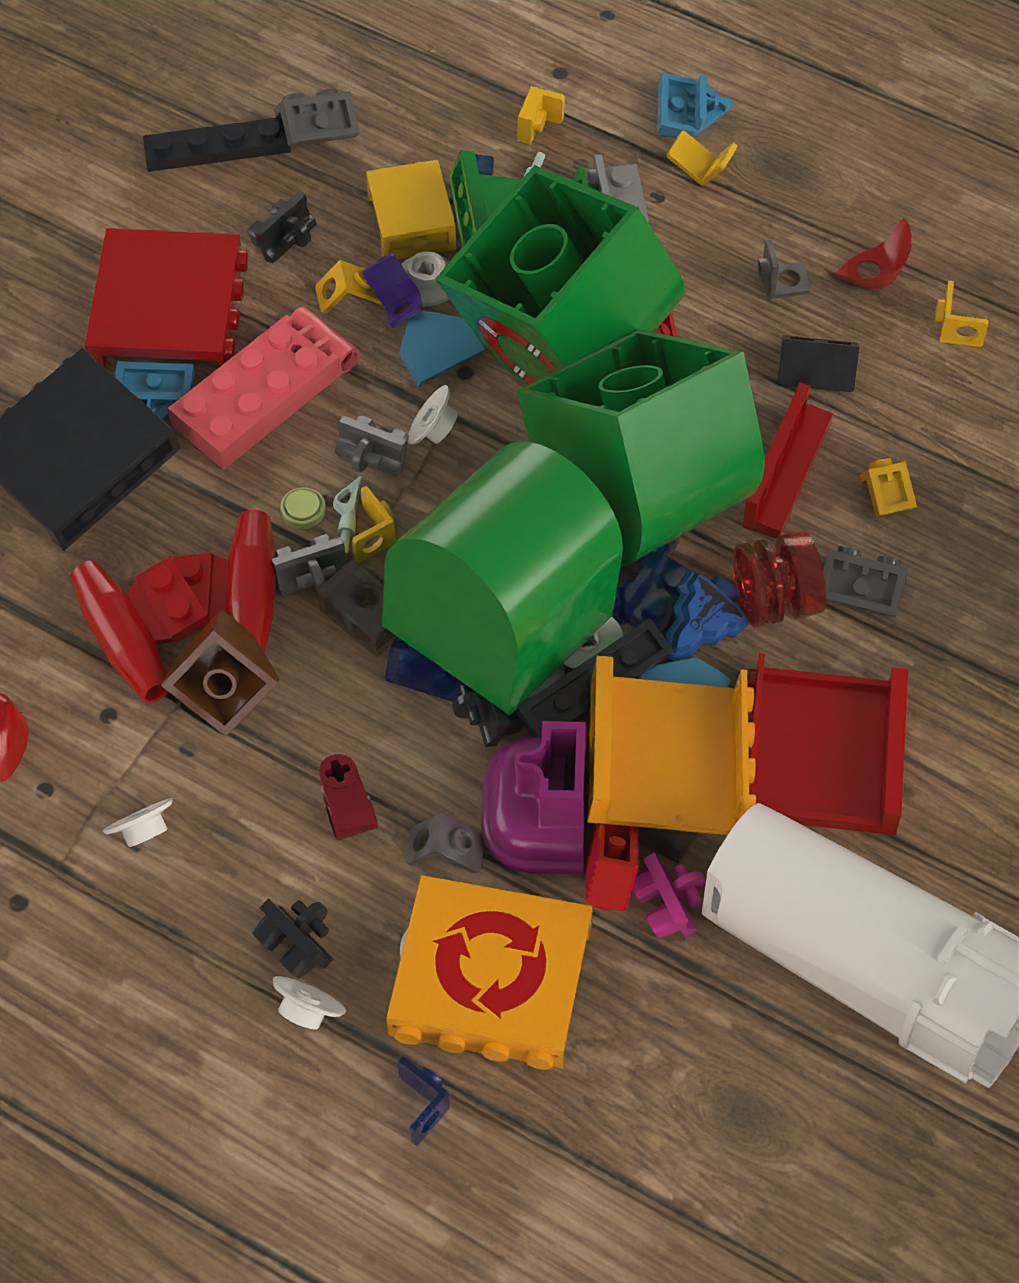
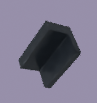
M782 335L778 383L780 385L798 387L801 382L810 385L814 389L853 392L859 344L856 342Z

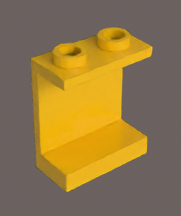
M438 160L366 171L368 199L373 201L380 229L383 257L394 254L397 259H404L425 251L440 253L456 250V225Z

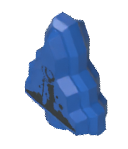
M690 569L687 570L676 586L679 597L672 606L675 621L664 635L674 650L667 660L675 662L693 655L702 644L716 645L725 636L734 638L750 623L745 613L736 604L740 595L729 581L720 576H714L709 580Z

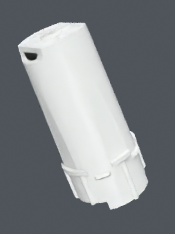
M761 803L752 806L738 820L720 846L707 871L701 914L720 928L898 1037L901 1047L913 1052L965 1084L968 1080L974 1079L990 1088L1009 1064L1019 1047V937L989 921L977 912H975L974 917Z

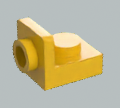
M531 86L518 115L517 142L531 145L536 131L542 132L545 121L561 124L564 118L565 96L550 90Z
M891 458L877 460L869 463V469L859 475L861 483L867 482L876 518L913 510L917 507L906 461L893 464Z

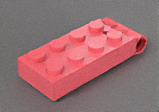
M300 307L290 317L285 315L172 404L168 408L171 425L219 467L225 470L338 377L349 372L358 362L360 351L308 308Z

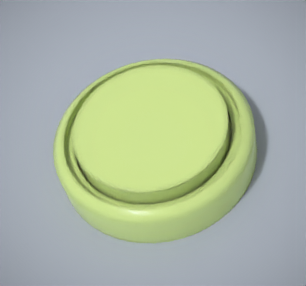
M307 487L293 489L286 493L281 500L280 512L282 519L293 528L308 529L314 527L325 516V500L314 489Z

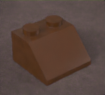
M221 609L170 663L161 686L220 733L227 736L279 683L280 679L255 636Z

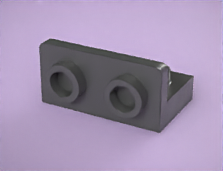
M331 88L316 93V96L304 97L303 93H293L284 96L283 100L274 109L275 117H282L288 146L353 138L360 133L350 91L338 93L337 89Z
M839 546L838 551L828 550L817 598L896 618L908 569L900 567L901 561L886 556H878L877 561L862 558L861 551L845 546Z

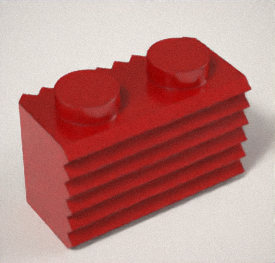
M601 823L594 825V832H592V839H590V846L586 854L585 901L588 905H593L604 911L627 910L639 867L638 827Z

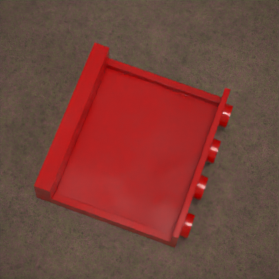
M106 228L85 340L86 352L104 368L106 367L107 356L218 361V365L221 367L235 356V338L231 337L232 331L239 330L240 311L239 308H236V302L243 301L244 280L240 279L241 272H247L248 251L241 248L240 234Z
M759 653L757 669L749 668L747 687L754 688V703L752 711L748 712V722H754L755 724L754 743L752 748H749V758H755L756 762L753 784H749V794L756 795V804L761 803L801 825L896 835L902 815L909 669L892 667L889 680L766 668L764 667L765 654Z

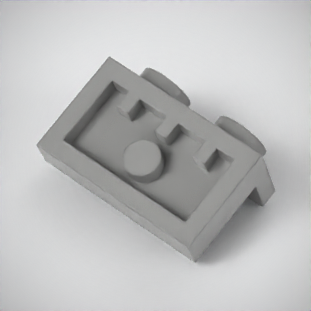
M602 154L594 155V169H588V183H590L591 188L639 207L648 222L649 219L637 164L604 167Z

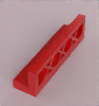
M801 382L795 391L764 459V473L761 484L757 491L746 499L742 527L780 540L833 417L832 412L808 405L811 386Z

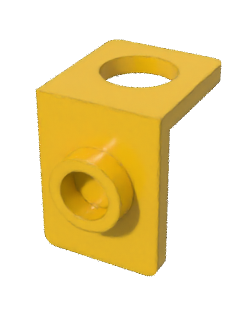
M682 131L669 149L667 158L703 187L724 170L738 145L733 142L718 156H715L686 131Z
M339 260L315 286L320 311L328 314L347 293L382 305L363 277V271L366 268ZM335 279V291L327 299V288L331 281Z
M948 280L944 300H937L934 321L941 322L939 342L982 347L988 328V320L951 315L954 281ZM969 326L976 329L977 333L973 336H962L956 330L959 327Z
M368 486L361 488L362 508L375 526L352 539L353 557L357 563L363 562L396 542L394 515L389 505L384 500L379 502ZM375 536H380L373 546L363 549L368 540Z

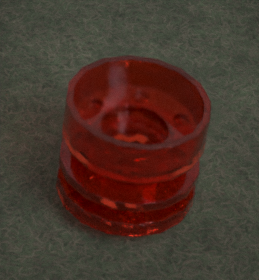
M799 531L778 536L775 539L774 552L769 543L764 539L757 540L754 543V548L748 542L738 544L735 547V586L740 595L739 600L743 611L752 627H763L768 623V619L773 624L782 622L785 606L794 619L819 615L825 611L826 586L824 572L817 548L808 532Z

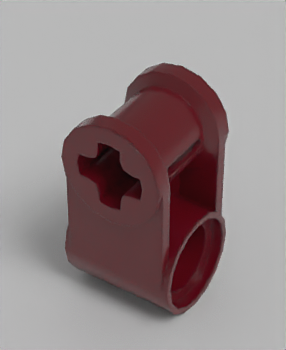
M333 754L326 757L320 764L319 777L321 793L336 840L340 841L377 829L378 823L368 793L365 792L354 761L343 754ZM336 778H340L342 782H337Z

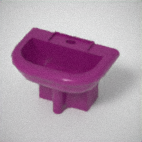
M542 721V738L517 739L500 748L489 761L483 780L481 814L483 842L493 858L509 869L535 874L584 875L588 764L586 722Z

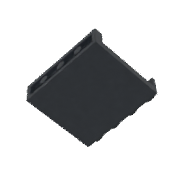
M81 348L73 356L66 358L59 368L46 379L36 383L30 392L19 402L2 413L0 417V486L48 531L53 542L65 551L175 455L181 447L173 429L88 352Z

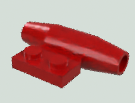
M246 510L238 516L228 559L209 552L173 557V561L210 621L222 609L255 636L265 653L274 617L276 573L272 558L276 557L269 515L260 510Z
M169 556L135 576L136 580L126 593L98 562L87 561L78 565L72 571L70 580L83 617L112 667L143 702L153 703L162 699L169 691L161 686L167 671L157 644L178 643L210 622L209 617L175 562Z

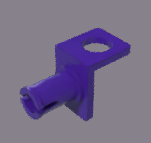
M394 254L382 257L378 262L363 271L364 279L386 308L388 323L392 328L423 310L419 289ZM409 304H412L406 311H404L401 314H398V312L402 308Z

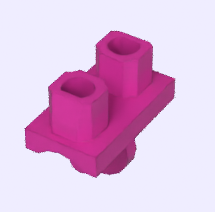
M655 853L644 858L643 860L647 868L636 874L633 891L642 904L661 894L665 904L645 914L655 935L658 938H662L680 930L688 937L697 932L698 930L682 899L687 898L691 907L699 906L703 902L698 893L706 885L703 873H688L685 865L680 864L673 869L677 878L673 882L666 866L660 863Z

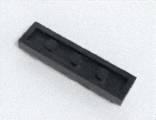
M282 117L142 136L148 172L291 153Z
M649 618L517 707L515 712L533 737L542 738V721L574 722L590 711L591 676L596 656L613 657V677L637 679L670 657L674 650Z

